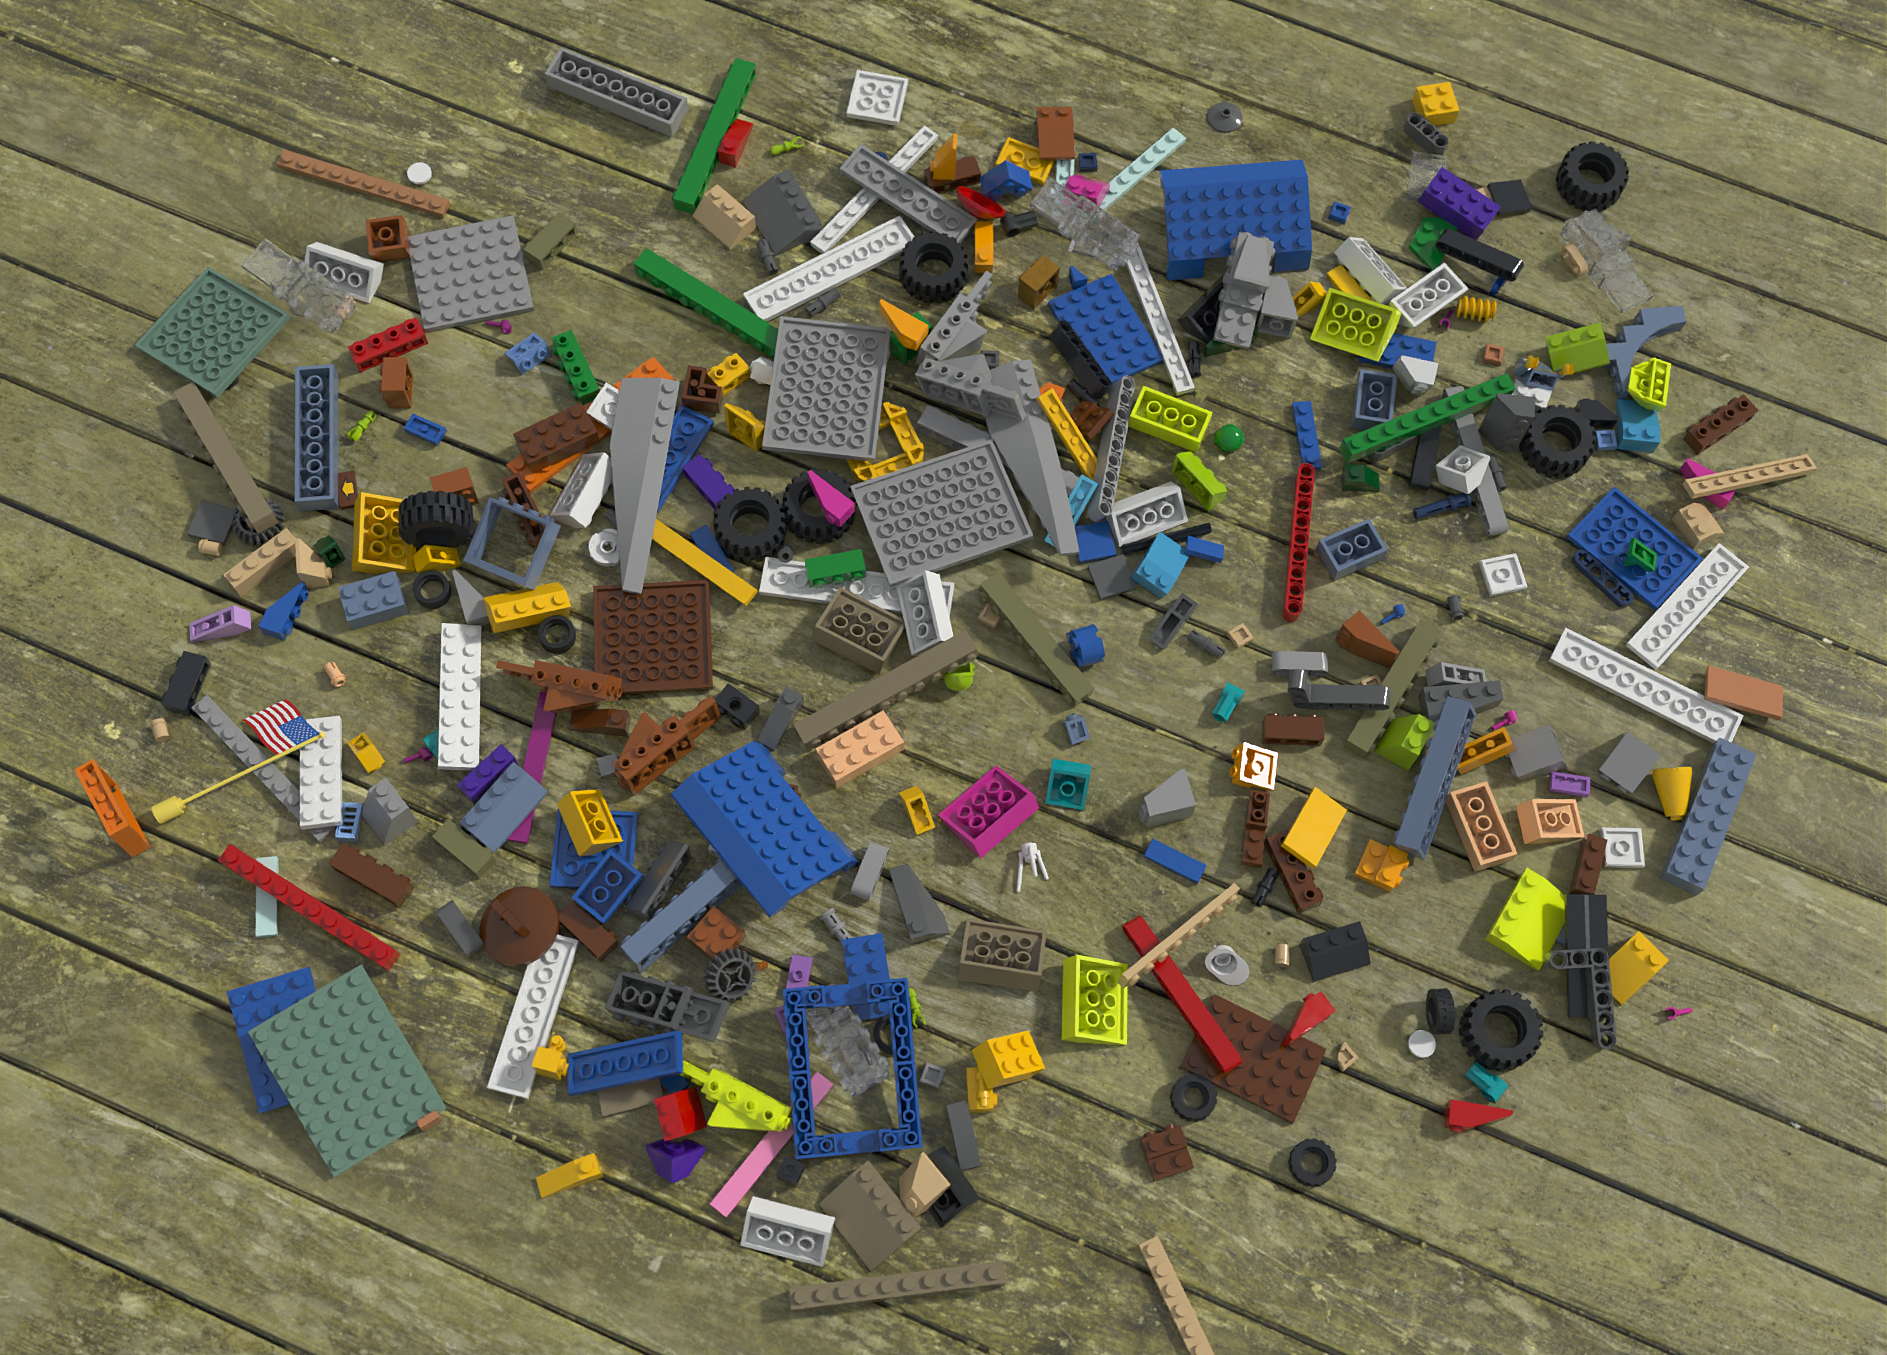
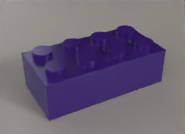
M1441 167L1417 201L1475 240H1478L1501 208V206L1443 167Z

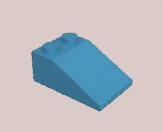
M1616 399V416L1618 417L1616 423V449L1653 453L1660 444V424L1656 411L1640 406L1636 400Z
M1159 532L1130 578L1162 599L1174 585L1189 555L1185 554V549Z

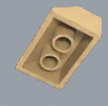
M718 184L703 196L693 214V218L729 250L756 229L755 216Z

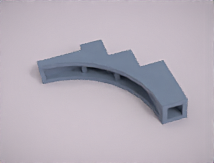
M1683 306L1640 309L1634 317V326H1623L1616 336L1617 343L1606 344L1610 364L1604 365L1603 369L1610 368V376L1614 381L1613 390L1617 394L1618 399H1626L1629 395L1627 389L1630 366L1634 354L1645 343L1657 336L1681 331L1687 322Z

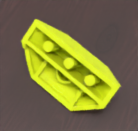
M1651 358L1649 361L1642 362L1631 368L1627 391L1640 406L1657 412L1665 408L1671 363Z

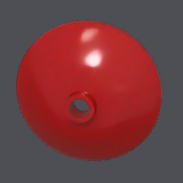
M962 186L956 190L961 204L976 219L979 217L984 219L1004 217L1006 212L1003 207L994 200L983 196L982 193Z

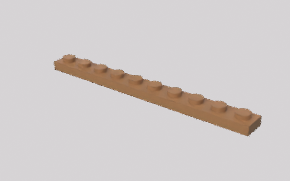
M285 149L276 163L278 168L442 218H444L450 206L449 199Z

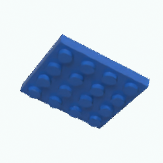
M558 808L550 887L579 889L610 849L634 866L638 812L610 811L623 842L595 855L579 856Z

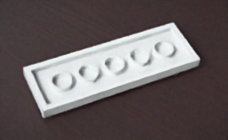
M340 716L306 719V722L316 731L324 732L325 738H320L300 748V827L303 830L343 825L342 719Z

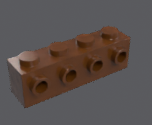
M1744 394L1739 398L1734 397L1727 403V406H1720L1713 412L1712 416L1707 415L1701 419L1700 424L1697 426L1695 424L1691 425L1686 430L1687 434L1683 440L1698 456L1753 419L1759 410Z
M519 472L502 479L504 485L502 492L507 500H511L512 504L510 505H513L514 502L524 506L523 510L526 512L529 509L539 512ZM518 515L520 518L517 520L519 527L522 531H526V541L529 546L533 545L536 551L546 526Z
M1287 829L1267 837L1264 841V846L1276 870L1279 872V877L1297 914H1301L1320 906L1323 901V893L1319 887H1316L1314 875L1310 869H1307L1306 864L1281 846L1289 832Z
M342 843L328 863L332 869L400 908L413 890V886L410 883L411 880L403 874L399 876L394 874V870L386 864H383V866L377 864V860L371 855L367 854L364 856L360 854V850L351 844L348 847Z

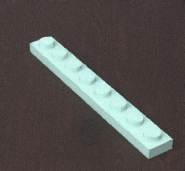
M1172 128L1109 182L1110 187L1097 213L1079 208L1076 210V215L1087 225H1090L1183 145L1186 138L1175 128Z

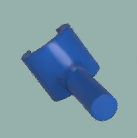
M1403 604L1394 606V613L1381 620L1382 625L1394 618H1402L1405 613Z

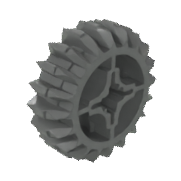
M264 497L279 523L259 534L254 527L250 532L244 529V525L247 524L245 521L247 515H242L239 509L235 508L237 514H232L234 520L231 521L233 532L237 534V538L242 540L244 544L247 545L249 543L254 547L257 543L261 547L263 542L267 543L275 535L279 534L281 529H284V513L273 500H267Z
M726 948L725 952L719 950V956L712 955L713 961L707 962L709 968L703 969L707 974L703 977V980L706 982L704 986L708 990V994L730 1003H735L736 999L742 1001L743 994L749 996L748 989H754L751 984L752 982H757L753 976L758 974L757 970L754 969L757 965L752 961V957L747 952L741 951L738 948H733V950ZM726 973L733 975L735 978L729 977Z

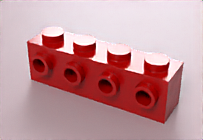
M417 317L397 326L389 327L383 332L373 334L362 341H356L348 346V349L359 372L362 373L382 364L383 357H399L427 345L428 341Z

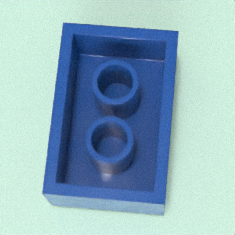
M610 849L572 896V899L602 923H607L645 875L614 850Z

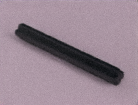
M1205 523L1164 535L1177 542L1187 539L1188 536L1197 537L1212 532V527L1210 523ZM1156 536L1123 544L1121 546L1122 553L1126 555L1146 550L1150 547Z

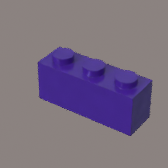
M699 454L682 467L683 475L715 510L718 509L717 504L719 501H724V496L728 493L730 495L733 494L735 489L731 484H726L723 475L719 471L716 472L712 468L713 465L709 459H704Z
M500 744L457 786L460 792L475 805L513 762L517 765L518 763L515 757Z

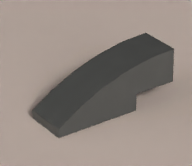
M1182 593L1172 608L1170 607L1149 637V640L1165 650L1197 609L1198 603Z
M967 1100L946 1105L951 1134L961 1171L980 1167L981 1163Z

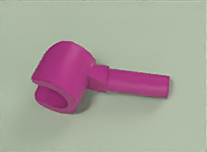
M1514 710L1506 712L1504 714L1506 719L1492 726L1493 731L1506 724H1514L1517 719L1516 712Z
M1668 1007L1664 1012L1671 1011L1673 1013V1017L1666 1018L1668 1021H1672L1676 1016L1692 1013V1008L1676 1010L1674 1007Z

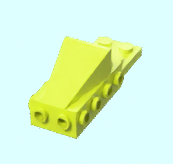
M683 1060V1074L679 1075L688 1078L691 1076L692 1082L703 1086L701 1092L706 1094L705 1098L713 1103H717L707 1123L708 1125L726 1129L783 1132L791 1125V1107L723 1071L712 1068L709 1074Z

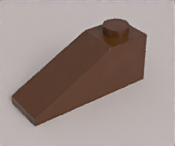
M608 708L573 711L569 731L628 737L631 718L627 710Z

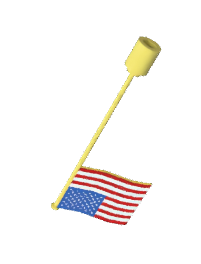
M285 699L242 720L254 730L264 746L273 752L275 756L187 799L182 800L180 797L172 796L152 806V812L159 824H163L183 814V809L186 808L185 803L320 738L324 739L325 733L318 732L309 725L298 709Z

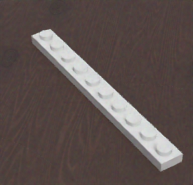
M924 125L889 162L906 172L938 140V134ZM863 188L810 242L811 246L822 254L829 251L880 198Z
M1136 236L1119 239L1120 251L1158 349L1163 356V362L1176 396L1193 392L1195 389L1137 238Z

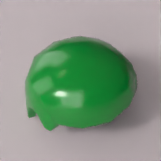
M1226 424L1215 433L1214 443L1222 451L1234 452L1240 449L1244 443V434L1239 427Z

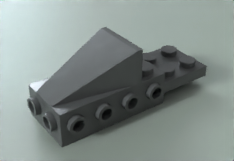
M620 970L604 1009L613 1015V1019L620 1022L628 1020L630 1024L637 1027L643 1024L646 1025V1028L655 1032L658 1030L663 1033L680 1031L682 1036L688 1035L714 1043L730 1003L725 1000L695 993L692 988L685 985L680 987L670 981L661 982L651 976L647 978L633 971L628 973Z

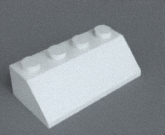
M1348 237L1334 252L1338 257V262L1349 269L1348 273L1353 278L1358 279L1360 287L1372 295L1371 299L1374 302L1387 305L1393 298L1408 289L1363 238Z
M316 242L308 245L306 248L302 281L369 303L381 282L384 264Z
M1443 263L1393 298L1388 306L1396 308L1402 313L1398 322L1399 325L1414 329L1465 293L1468 288Z
M604 452L583 454L549 517L574 528H586L591 523V517L594 512L599 508L602 497L609 490L613 477L611 457Z
M1172 481L1115 502L1112 513L1106 517L1119 547L1188 522L1181 489Z
M924 570L904 583L896 585L912 656L920 655L953 637L939 574Z
M753 1196L746 1213L741 1246L823 1267L835 1217Z

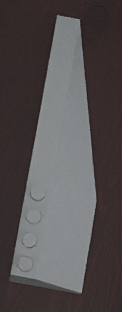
M1031 359L1012 361L991 369L992 379L990 381L992 385H998L1003 389L1017 392L1026 416L1021 421L990 411L987 417L984 416L990 438L996 443L997 450L1006 460L1007 467L1012 470L1014 479L1027 501H1030L1033 511L1041 519V524L1048 531L1049 538L1059 555L1079 554L1072 513L1048 418L1036 400L1041 394Z
M622 378L609 445L622 591L640 595L642 594L680 384L678 381L665 378Z

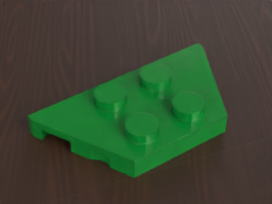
M1423 217L1408 248L1432 272L1439 267L1445 255L1436 249L1435 244L1445 229L1457 232L1458 228L1442 218Z

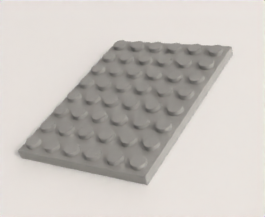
M780 316L762 450L875 462L890 328Z
M992 439L851 486V492L854 494L856 505L890 587L904 583L924 570L934 573L1033 539V533Z

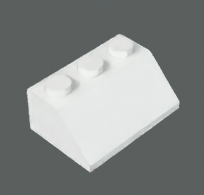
M1401 355L1393 365V370L1406 390L1411 391L1413 395L1422 396L1434 385L1438 363Z

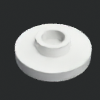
M418 162L408 168L407 175L412 183L421 185L431 179L432 172L427 164Z
M1418 1030L1409 1037L1408 1048L1414 1056L1426 1058L1435 1051L1436 1041L1431 1033L1425 1030Z

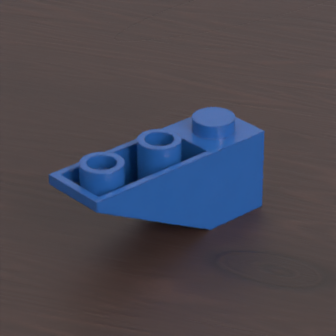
M304 582L299 583L266 610L258 626L263 634L284 641L287 635L291 634L294 620L299 617L301 606L309 595V590Z

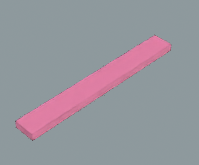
M818 1071L811 1078L813 1109L817 1107L834 1086L833 1083ZM792 1116V1123L787 1130L785 1129L783 1132L768 1131L712 1200L710 1205L727 1218L792 1138L794 1135Z

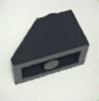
M1585 398L1579 400L1575 406L1574 411L1578 413L1580 411L1584 414L1583 417L1585 419H1589L1591 422L1590 427L1613 429L1618 421V417L1598 400Z

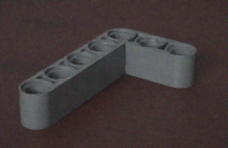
M1301 669L1289 671L1287 691L1293 706L1296 708L1387 710L1390 707L1391 689L1387 686L1311 684L1306 671Z
M1601 948L1557 950L1546 953L1544 963L1550 969L1585 968L1593 1045L1598 1049L1605 1050L1615 1047L1617 1038L1608 953ZM1595 952L1600 956L1598 963L1593 960ZM1575 953L1578 954L1580 958L1578 964H1575L1573 962V955ZM1555 954L1560 959L1558 965H1555L1552 961ZM1597 973H1600L1602 981L1599 984L1595 981ZM1600 993L1604 997L1602 1004L1597 1002V996ZM1601 1014L1606 1018V1022L1603 1025L1599 1022ZM1603 1035H1606L1608 1039L1605 1046L1601 1043Z

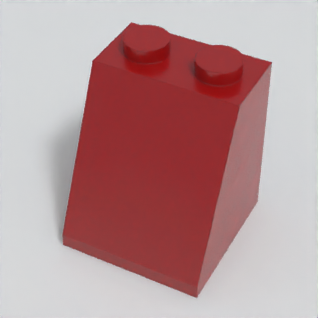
M696 1086L654 1099L665 1141L707 1127Z

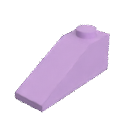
M232 605L189 623L190 641L196 642L234 636L251 630L250 611Z

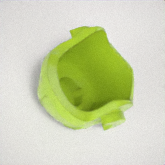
M970 662L965 666L960 665L956 671L943 674L942 678L945 685L953 691H963L969 688L973 683L975 664Z

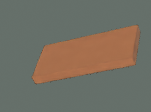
M1708 666L1705 675L1704 700L1780 720L1783 712V686Z

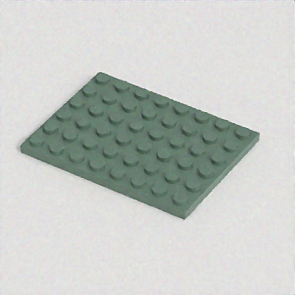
M359 965L248 1031L333 1177H336L419 1126L417 1121L432 1111L440 1113L447 1108L362 965Z

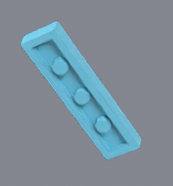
M1084 475L1080 476L1068 498L1074 527L1099 485ZM1048 533L1044 541L1054 546Z

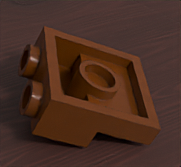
M1083 401L1074 408V412L1070 414V417L1084 439L1091 440L1114 414L1111 409L1099 408L1095 402Z
M1175 1124L1163 1127V1132L1157 1134L1155 1130L1143 1134L1144 1138L1140 1140L1154 1182L1194 1168L1181 1126L1176 1127Z

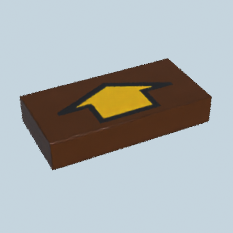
M354 470L338 473L340 509L354 508L355 500L359 496L356 473Z

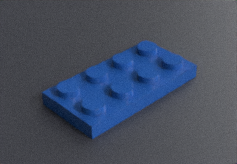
M1393 333L1378 362L1359 356L1358 361L1392 369L1401 355L1433 362L1436 342Z
M882 933L842 940L849 984L890 979ZM888 1002L852 1005L855 1021L878 1018L889 1014Z

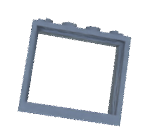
M489 497L463 561L535 590L561 526L554 523V518L546 515L541 518L539 517L540 513L532 509L526 512L523 510L524 506L514 502L513 505H509V500L499 497L497 500ZM502 508L546 526L525 577L481 559Z

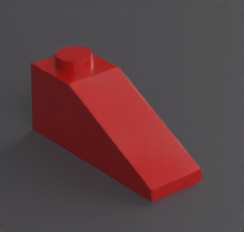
M741 119L735 120L723 137L718 149L719 163L737 167L753 128V123Z
M1322 991L1315 995L1310 993L1302 999L1304 1003L1298 1008L1282 1043L1284 1047L1336 1012Z
M1451 1099L1446 1103L1444 1128H1450V1131L1454 1133H1463V1131L1507 1119L1513 1115V1110Z

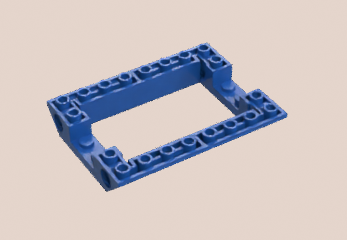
M908 978L783 989L796 1159L922 1147ZM888 1002L899 1128L816 1136L806 1009Z

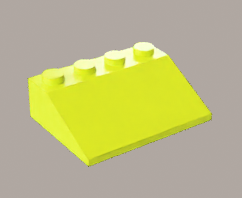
M1329 288L1310 340L1378 362L1395 332L1402 313L1396 308Z
M1526 868L1520 874L1485 940L1539 971L1544 963L1546 953L1551 950L1565 924L1564 894L1547 879Z
M1074 955L1063 959L1062 1040L1077 1043L1127 1045L1128 986L1123 989L1118 984L1121 975L1128 970V964L1081 955Z

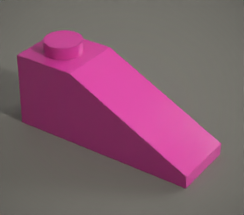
M810 470L808 472V481L827 521L841 527L855 512L854 502Z

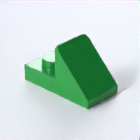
M1631 538L1626 550L1624 566L1638 564L1647 572L1655 571L1657 553L1636 538Z

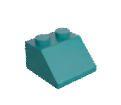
M1052 758L1045 804L1084 810L1091 765Z

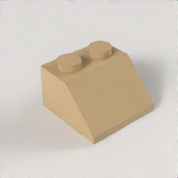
M1694 502L1678 510L1672 518L1673 523L1692 550L1724 535V532L1704 503Z

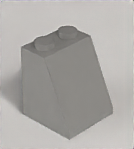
M1269 275L1270 285L1265 294L1263 293L1262 310L1259 311L1257 321L1258 332L1291 338L1298 315L1287 279Z
M1550 725L1511 738L1516 751L1505 756L1507 759L1510 758L1513 764L1509 766L1513 777L1517 776L1520 781L1546 775L1551 771L1558 772L1568 769L1555 733Z
M1625 732L1598 770L1601 771L1600 776L1608 782L1612 779L1618 783L1616 787L1625 794L1628 791L1633 793L1661 755L1629 732Z
M1185 768L1180 769L1144 797L1138 815L1140 822H1144L1145 828L1192 816L1196 804Z
M386 777L368 790L361 815L384 846L418 823L409 807Z

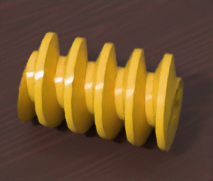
M1459 296L1456 306V318H1459L1462 313L1463 319L1470 315L1471 321H1473L1475 316H1477L1478 322L1481 321L1482 317L1485 318V323L1490 318L1493 321L1496 312V301H1492L1490 304L1488 299L1482 302V299L1478 298L1475 303L1474 297H1471L1468 301L1467 296H1463L1462 300L1461 296Z

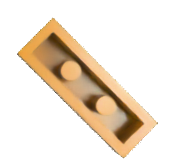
M1505 727L1465 745L1457 768L1461 775L1516 751Z

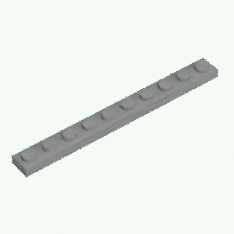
M208 695L191 707L248 768L268 759ZM272 762L252 771L300 821V791ZM333 826L307 830L321 843L336 829Z

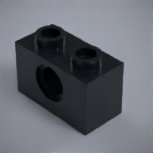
M729 683L714 699L720 715L729 717L731 723L738 728L741 726L746 729L760 713L758 704ZM734 705L740 706V709L734 711L731 710V707Z

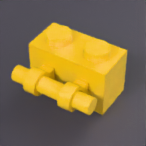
M553 1036L548 1048L538 1046L532 1063V1068L537 1075L560 1081L563 1076L567 1075L569 1064L562 1053L566 1049V1043L561 1036Z
M978 1065L977 1067L966 1068L969 1112H993L994 1106H997V1093H993V1088H987Z

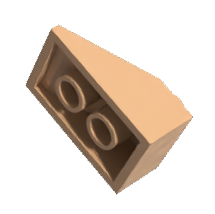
M1531 799L1516 806L1524 844H1543L1584 838L1576 799Z

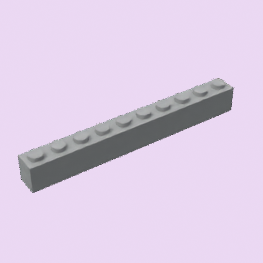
M927 405L917 422L918 432L957 451L991 440L989 432L981 431L971 423H964L956 416L948 415L939 408ZM997 450V453L1000 457V460L1004 466L1007 475L1014 478V474L1012 470L1007 467L1006 460L1004 459L1003 455H1000L999 451ZM1061 469L1069 498L1079 477L1075 476L1071 471Z

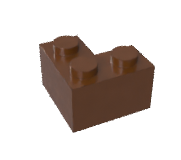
M688 365L682 393V404L691 410L720 413L723 401L722 387L707 385V368Z

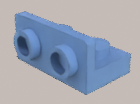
M534 332L506 351L505 355L523 375L550 357L551 352L546 342Z

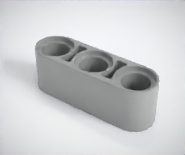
M1323 652L1272 653V673L1274 675L1289 676L1290 670L1301 669L1306 671L1308 676H1325L1328 674L1327 654Z
M872 841L870 842L852 885L851 895L870 901L890 848Z

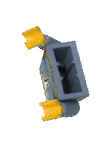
M1529 355L1527 359L1521 358L1514 368V376L1525 386L1553 391L1558 379L1563 378L1564 375H1573L1574 364H1562V370L1554 371L1539 362V357L1533 358L1532 355Z

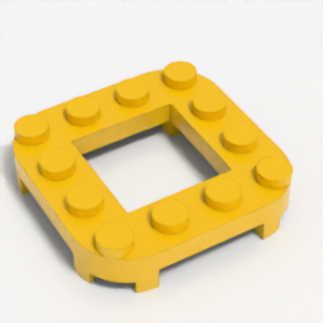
M890 402L883 403L879 422V430L887 426L891 427L903 454L874 465L869 463V461L846 459L854 478L859 483L923 462V443H920L904 407L901 408L890 404Z

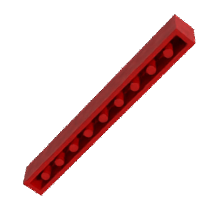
M229 844L219 857L218 861L387 971H390L401 955L383 941L232 844Z

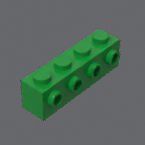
M569 330L551 337L553 343L550 346L554 356L558 355L559 357L557 363L560 370H565L566 375H564L567 385H571L573 388L571 393L574 400H578L582 405L592 402L599 394L600 389L573 331Z

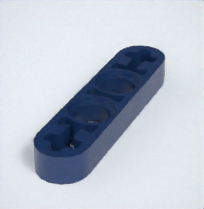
M1583 549L1578 550L1572 557L1573 565L1616 606L1626 608L1633 601L1631 591L1595 557ZM1581 557L1585 558V560L1579 561L1578 559ZM1591 569H1598L1600 571V575L1594 576L1591 573ZM1605 582H1612L1614 589L1606 588ZM1625 596L1627 599L1622 601L1620 598Z

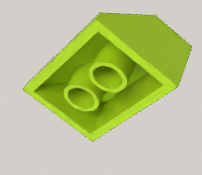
M1601 322L1545 337L1551 366L1554 371L1562 370V364H1574L1573 373L1610 364Z
M1191 451L1176 455L1172 473L1208 512L1225 500L1227 494L1225 485L1214 477L1210 469H1206L1198 456H1194Z

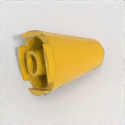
M1692 767L1652 770L1651 775L1665 816L1670 817V821L1683 820L1682 816L1687 815Z

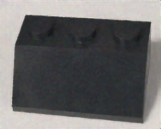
M1360 921L1303 938L1299 944L1313 982L1370 965L1368 942Z
M945 1146L927 1155L951 1184L928 1209L941 1228L981 1199Z

